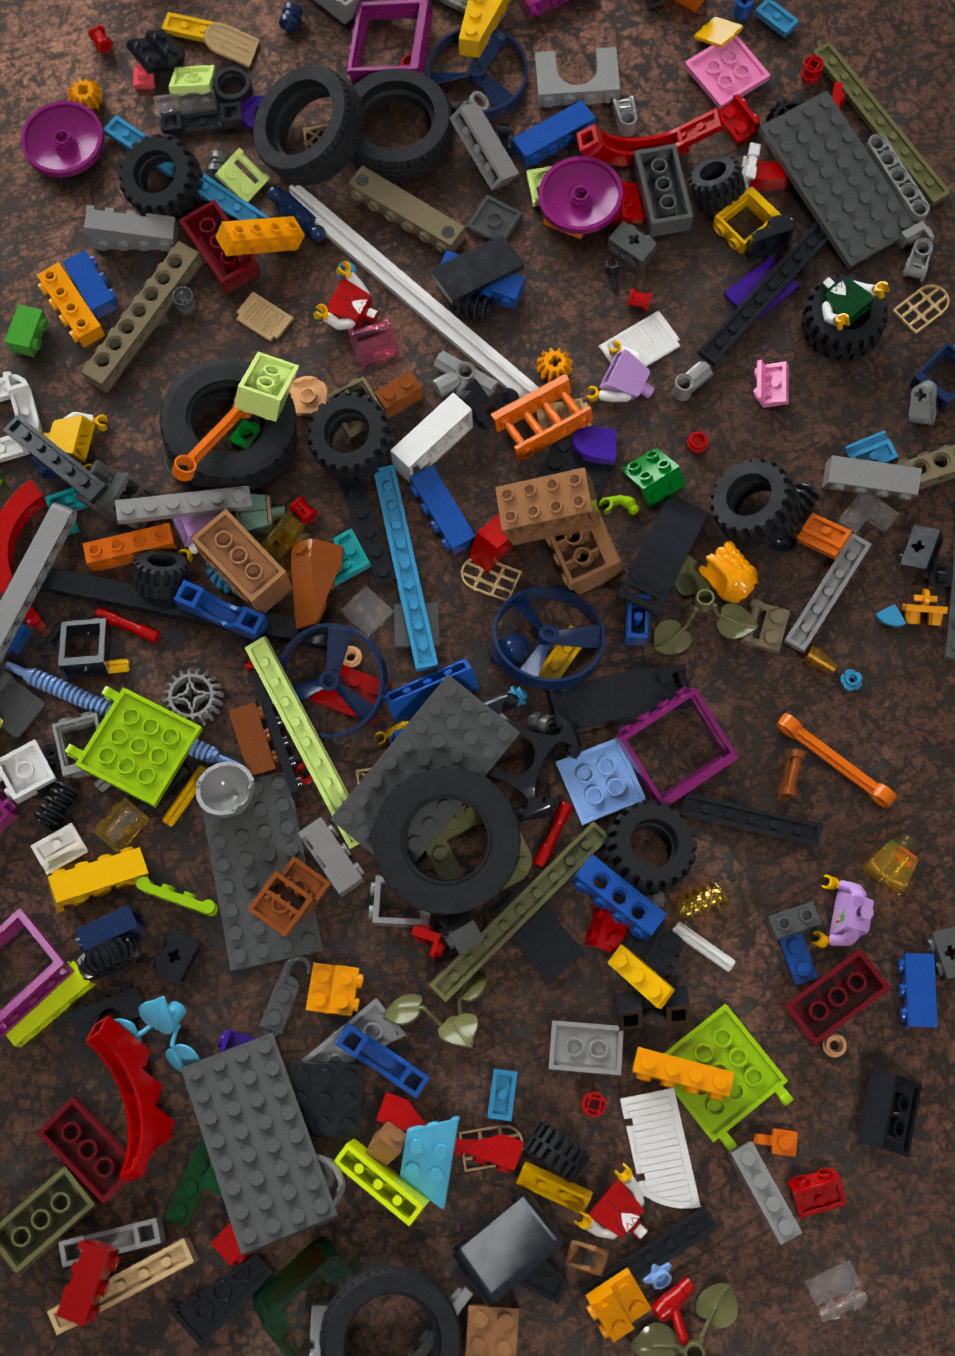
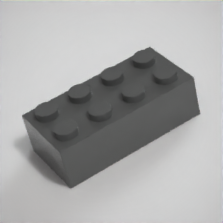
M676 144L634 151L633 168L649 236L654 237L691 230L693 214Z

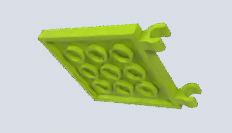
M106 686L101 694L104 695V699L113 704L84 750H81L69 744L64 752L70 758L77 760L75 763L77 768L156 808L203 731V728L124 687L119 693Z
M724 1004L664 1053L735 1072L730 1096L723 1098L722 1101L708 1098V1093L699 1091L698 1095L685 1092L682 1086H674L676 1097L711 1142L714 1143L719 1139L728 1152H731L738 1145L727 1131L773 1093L776 1094L783 1106H787L794 1100L783 1087L788 1080L727 1004Z

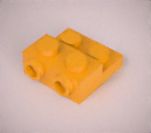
M313 963L306 1011L353 1017L354 1012L359 1011L360 998H357L358 988H362L364 974H360V968Z
M625 1268L585 1295L590 1303L586 1307L594 1321L599 1318L601 1321L597 1325L605 1339L610 1336L613 1343L634 1330L632 1322L652 1310L628 1268Z

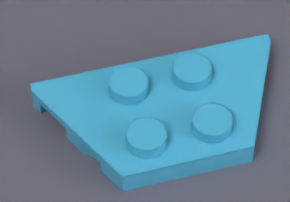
M458 1116L439 1123L434 1121L425 1126L410 1127L406 1133L400 1178L442 1209L445 1208L460 1118Z

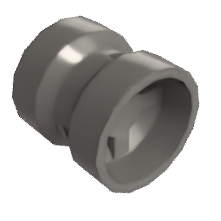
M213 151L210 157L211 164L207 167V175L215 180H219L214 174L225 164L230 156L222 151Z
M180 286L173 291L172 299L177 311L182 315L192 314L197 308L192 290L186 286Z
M534 711L528 718V730L546 735H556L558 730H556L554 723L557 717Z

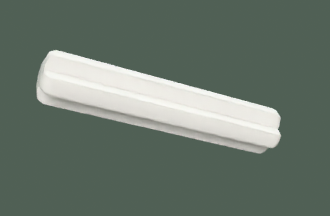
M676 923L672 929L673 934L681 937L682 941L726 972L733 968L735 964L734 959L683 923Z

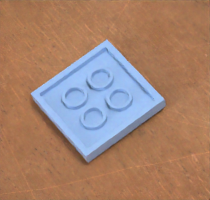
M615 738L582 751L577 760L567 757L555 762L581 826L620 812L637 802L646 801L631 763Z

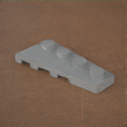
M377 998L347 1021L384 1046L406 1036L399 1025L384 1020L386 1009ZM346 1023L303 1058L302 1061L350 1063L356 1060V1058L334 1043Z

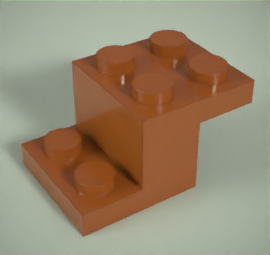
M293 856L281 874L277 871L273 873L247 910L287 938L299 920L306 921L332 883Z

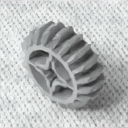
M188 668L187 674H184L182 670L179 671V678L172 675L171 678L174 682H166L169 690L163 691V695L166 696V698L162 699V703L167 705L165 708L196 724L201 722L203 726L207 725L205 721L207 718L210 721H214L212 714H220L216 706H223V702L219 699L224 697L223 692L219 691L222 686L220 683H216V677H210L208 671L202 674L200 668H197L195 674L191 668ZM195 683L206 685L210 692L197 690ZM184 686H186L185 691L182 692V693H179V691H180ZM193 692H194V694L196 695V697H194V699H193L194 701H193V705H192L190 699H192V695H193ZM208 703L204 709L199 711L202 704ZM176 705L188 706L191 714L180 712Z

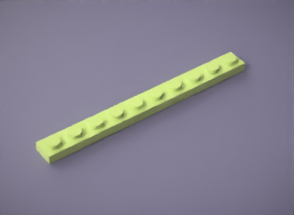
M261 637L245 647V650L333 816L347 799L349 793L267 637ZM338 826L349 849L360 845Z

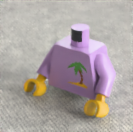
M824 875L823 877L830 879V883L828 886H821L831 891L838 888L839 891L836 894L830 936H826L820 931H814L812 934L820 938L818 941H812L811 943L819 948H825L828 944L830 946H852L859 937L867 934L869 931L871 918L874 915V901L867 898V893L861 885L845 880L839 882L836 877Z

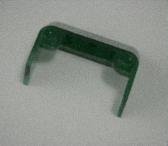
M321 1236L312 1241L259 1289L253 1297V1307L266 1333L284 1356L300 1355L284 1336L289 1330L290 1320L283 1308L320 1274L328 1283L333 1285L342 1283L348 1276L352 1278L359 1274L329 1237Z

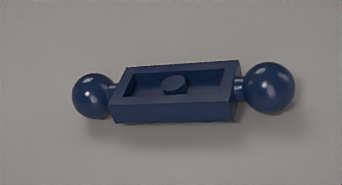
M272 186L268 189L267 196L269 200L279 203L278 212L284 217L294 216L305 236L310 235L313 241L321 242L326 237L324 227L314 225L316 217L290 192L284 193L279 186Z

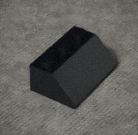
M871 1070L867 1083L866 1100L863 1104L861 1125L858 1129L857 1143L909 1157L922 1084L897 1074Z

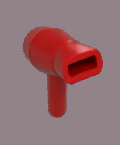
M687 1277L662 1294L651 1306L655 1317L660 1321L666 1323L672 1318L679 1343L682 1346L687 1345L689 1338L680 1309L696 1290L693 1283Z

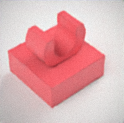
M141 64L133 67V85L135 90L155 89V73L148 74Z

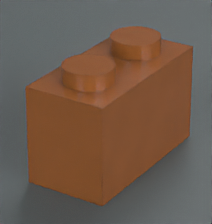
M411 370L374 392L388 418L423 399L422 386Z

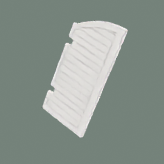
M674 1088L621 1098L620 1103L624 1119L632 1118L633 1125L626 1126L636 1174L644 1173L645 1180L638 1181L643 1196L662 1205L674 1208L701 1207Z

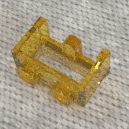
M124 798L114 804L112 812L107 818L104 817L97 823L94 833L119 854L150 819L127 798Z

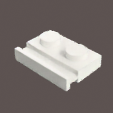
M70 823L31 845L46 875L89 852L74 823Z

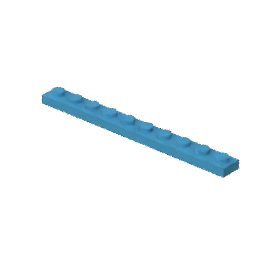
M117 115L103 129L105 135L129 151L133 148L132 144L135 142L140 143L141 138L147 136ZM163 163L155 167L171 179H174V163ZM203 173V178L200 179L203 182V187L201 190H198L199 197L207 203L215 199L225 215L234 221L271 218Z
M395 466L377 468L379 471L374 474L415 669L416 672L438 668V661Z

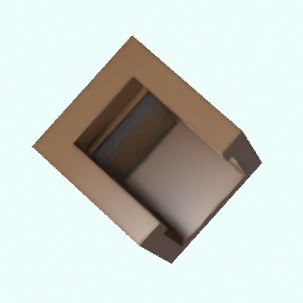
M572 1240L566 1253L565 1265L578 1271L602 1277L609 1252L597 1246Z

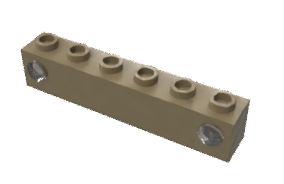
M363 165L348 183L350 196L355 201H361L373 212H379L388 221L399 224L406 232H412L421 241L434 245L441 253H445L446 250L454 253L465 239V226Z

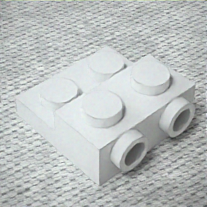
M35 739L0 757V782L4 781L7 787L4 789L7 798L11 801L14 800L17 804L38 794L37 790L57 780Z

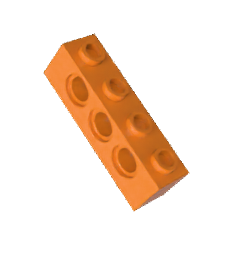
M170 523L83 543L86 564L92 572L131 564L138 554H142L145 551L167 550L175 553L178 552L175 532Z

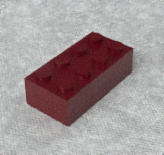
M214 199L179 219V223L184 235L192 247L200 253L203 263L222 291L227 295L261 275L258 261L253 254L225 255L215 236L221 223L230 220Z
M858 949L783 1005L781 1009L807 1044L813 1047L891 987L864 952Z
M71 1097L37 1132L42 1140L102 1204L110 1203L130 1183H126L119 1178L125 1162L127 1147L80 1097Z

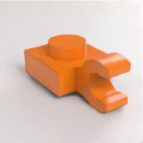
M772 1128L771 1136L754 1134L753 1144L770 1146V1154L796 1157L798 1132Z

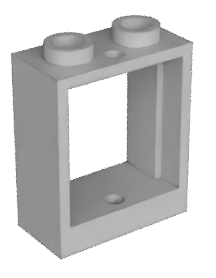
M85 712L78 718H63L58 723L52 724L62 774L68 781L91 774L77 768L75 764L71 765L70 757L64 752L67 748L65 733L95 726L97 730L102 722V718L97 713Z
M382 876L375 877V882H371L370 896H374V905L369 906V919H372L374 926L413 928L414 925L420 927L421 923L430 926L431 913L420 910V919L380 917L382 884L386 883Z

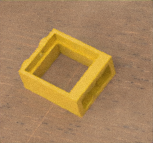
M750 187L742 196H739L736 202L733 201L732 205L725 207L715 215L713 223L715 232L719 236H723L728 241L729 246L733 250H737L741 255L748 250L751 235L744 240L726 223L746 206L765 223L757 230H766L768 220L777 215L781 216L753 187Z

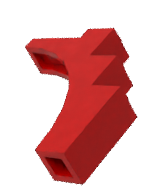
M108 1015L93 1025L85 1043L99 1055L110 1070L125 1105L128 1123V1145L125 1162L119 1178L128 1183L136 1178H141L145 1174L147 1162L156 1151L157 1146L166 1144L172 1137L171 1131L175 1121L155 1106L160 1100L159 1094L163 1086L143 1070L148 1063L147 1058L151 1050Z

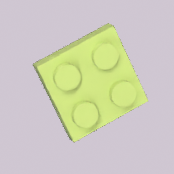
M215 65L175 67L169 84L170 94L183 96L188 93L206 94L211 92L213 79L216 75Z

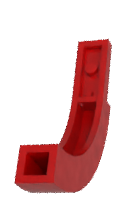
M835 82L831 94L838 107L843 105L845 99V92H842L843 83ZM757 160L755 166L757 167L754 180L750 179L749 188L753 187L757 191H771L793 186L778 161Z
M715 108L677 128L648 137H619L604 132L595 124L576 133L580 151L584 155L599 159L609 165L633 166L634 151L676 144L678 156L690 152L689 146L724 130L720 111Z
M31 479L9 498L0 511V592L2 595H4L15 574L14 552L18 537L30 518L47 505L45 498ZM31 605L24 619L30 627L34 625L40 631L46 627V624L33 605Z

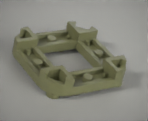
M467 804L458 809L425 850L439 879L453 880L464 876L447 840L484 823L480 815ZM521 832L518 863L510 880L501 891L523 882L531 870V852Z

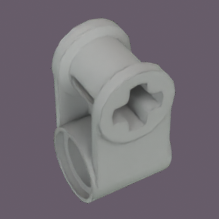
M630 95L628 98L620 100L613 98L612 111L618 132L623 137H632L636 133L638 119L634 97Z
M920 238L916 240L902 273L903 277L907 275L923 282L933 250V244L929 239Z
M925 380L911 390L910 422L929 425L934 423L937 413V386L934 382Z

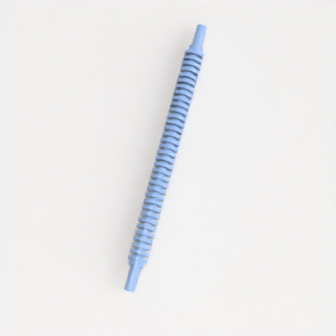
M10 661L5 665L6 670L22 676L27 684L48 692L53 696H58V698L73 703L87 711L97 713L101 717H105L113 704L103 697L101 698L94 693L85 691V689L54 677L51 674L49 675L37 668L26 669ZM198 739L189 752L190 756H195L196 759L205 761L208 764L228 761L239 763L221 755L216 747H211L210 744L201 742Z

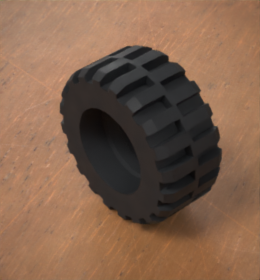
M153 134L152 138L145 136L141 138L140 143L135 142L132 144L133 148L130 151L127 150L124 154L125 160H121L119 167L122 171L118 173V179L121 181L119 186L126 200L144 215L151 213L173 217L178 215L181 217L185 214L184 211L187 208L191 210L194 206L192 204L193 201L199 199L200 194L198 190H201L203 187V182L200 180L203 178V172L194 154L181 141L176 138L173 139L170 135L166 134L163 136ZM163 163H174L175 176L172 183L161 192L148 193L147 180L152 170Z
M844 274L837 275L835 279L830 277L837 285L845 278L868 284L867 279H858L856 275L844 277ZM823 282L817 284L808 297L801 320V326L804 328V337L809 338L808 344L812 348L815 346L817 353L820 355L824 353L828 355L827 358L832 360L834 357L839 358V361H846L847 358L855 360L859 358L860 354L861 356L867 355L878 344L888 321V305L886 302H883L885 297L879 299L877 295L875 296L872 307L860 316L863 326L856 329H843L839 331L837 326L824 321L822 301L826 292L820 287Z
M346 392L340 393L338 398H335L333 395L328 398L329 402L326 404L322 402L318 406L320 410L317 413L313 412L311 416L313 422L308 423L307 431L310 434L307 435V443L310 445V452L320 466L328 474L335 475L337 479L344 480L345 477L349 481H356V477H360L362 480L368 478L367 474L371 472L376 474L379 471L377 468L380 465L385 466L388 462L386 456H391L390 450L392 447L390 445H393L395 437L392 434L394 432L393 426L381 406L376 401H373L371 397L367 395L361 397L357 392H352L351 396H348ZM362 421L368 424V438L359 449L350 453H341L334 450L333 439L343 423Z
M758 458L753 462L751 459L745 460L743 464L739 465L737 463L733 465V469L730 471L726 470L722 474V479H718L715 483L716 489L712 490L710 495L712 500L709 503L713 520L724 535L733 543H738L742 547H748L750 544L752 548H758L760 544L766 546L772 544V540L782 538V534L792 528L791 523H795L798 517L796 511L800 510L799 493L786 471L773 461L767 460L765 462L764 459ZM759 491L772 492L769 502L761 511L749 516L738 515L741 504L748 496Z
M641 801L635 803L633 807L628 806L608 827L606 831L607 836L603 839V847L606 848L603 852V858L609 861L607 866L643 895L647 891L650 895H657L660 891L664 893L670 890L692 869L691 865L695 863L696 855L693 853L697 850V842L692 841L695 833L693 829L689 830L687 827L690 824L686 818L682 819L679 816L681 812L677 809L673 811L668 809L669 805L663 802L659 806L656 801H648L646 804ZM649 830L662 838L668 850V860L665 865L660 867L649 866L635 856L631 847V835L634 831Z

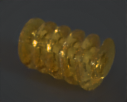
M710 881L709 887L701 885L700 891L693 889L692 895L685 893L684 900L680 896L675 899L677 912L686 926V918H689L692 922H696L695 914L704 918L703 910H706L710 915L713 914L712 906H715L717 910H721L720 902H723L727 907L729 906L724 891L715 881Z

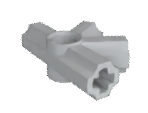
M445 351L439 353L433 365L435 369L444 373V375L433 380L436 391L441 398L455 391L457 393L472 379H477L489 398L493 395L498 385V381L475 369L472 363L463 362ZM463 372H468L471 374L469 377L461 376Z

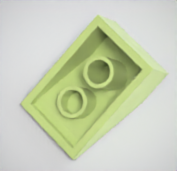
M257 352L238 385L234 408L276 422L283 410L299 365Z

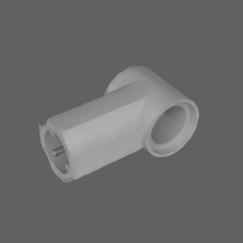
M699 361L686 373L678 375L672 392L674 398L679 401L688 400L697 388L713 376L710 366L706 362Z

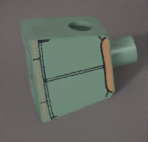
M250 494L252 509L235 511L236 520L252 537L272 533L275 530L273 529L274 520L282 519L286 515L285 505L273 507L269 495Z

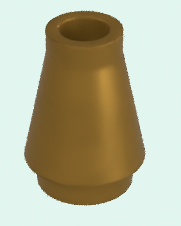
M811 645L802 661L806 662V666L830 675L834 673L838 666V663L834 662L819 646L814 647Z

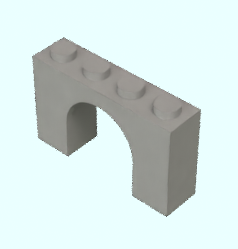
M616 47L596 48V75L591 81L582 85L569 84L561 79L557 72L555 51L535 52L538 107L572 106L581 100L587 105L593 103H612L613 98L619 100L620 80Z

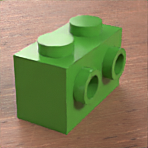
M18 304L4 341L11 352L31 357L35 356L36 351L41 347L43 332L48 328V319L43 310Z

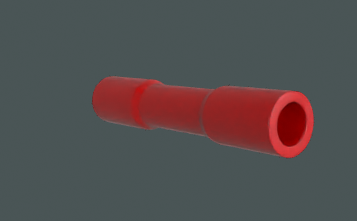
M101 606L95 612V618H106L109 625L127 630L140 638L153 643H157L160 638L161 632L159 630L131 621Z
M564 801L560 802L549 831L532 864L536 867L546 868L558 836L573 809L571 804Z

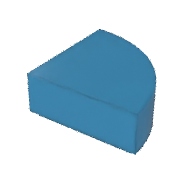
M895 604L874 615L878 622L897 628L906 624Z

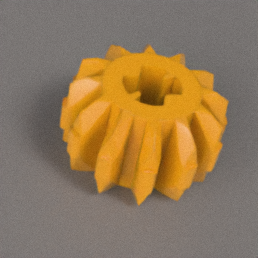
M88 77L84 81L79 78L78 83L72 82V87L68 88V100L81 103L91 110L94 108L99 110V104L103 103V92L95 80L90 81Z
M550 347L549 353L543 351L541 357L537 359V372L541 373L540 378L542 380L548 378L549 383L564 374L568 377V374L572 373L571 365L573 363L572 358H568V352L561 353L560 347L557 351Z

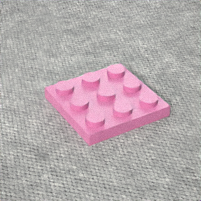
M737 35L723 48L712 45L685 61L684 64L685 69L719 109L732 102L733 95L736 93L743 97L769 81L771 76Z

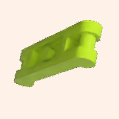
M141 876L136 880L137 888L151 896L211 917L217 915L219 911L217 904L212 900L198 901L196 900V895L184 891L183 895L176 893V888L167 884H162V887L154 885L153 881L146 876Z

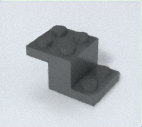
M95 460L89 472L106 484L109 489L95 504H92L79 492L76 493L74 498L106 520L118 522L115 500L159 496V494L130 473H116L100 460ZM148 521L126 523L124 525L133 531L145 529Z

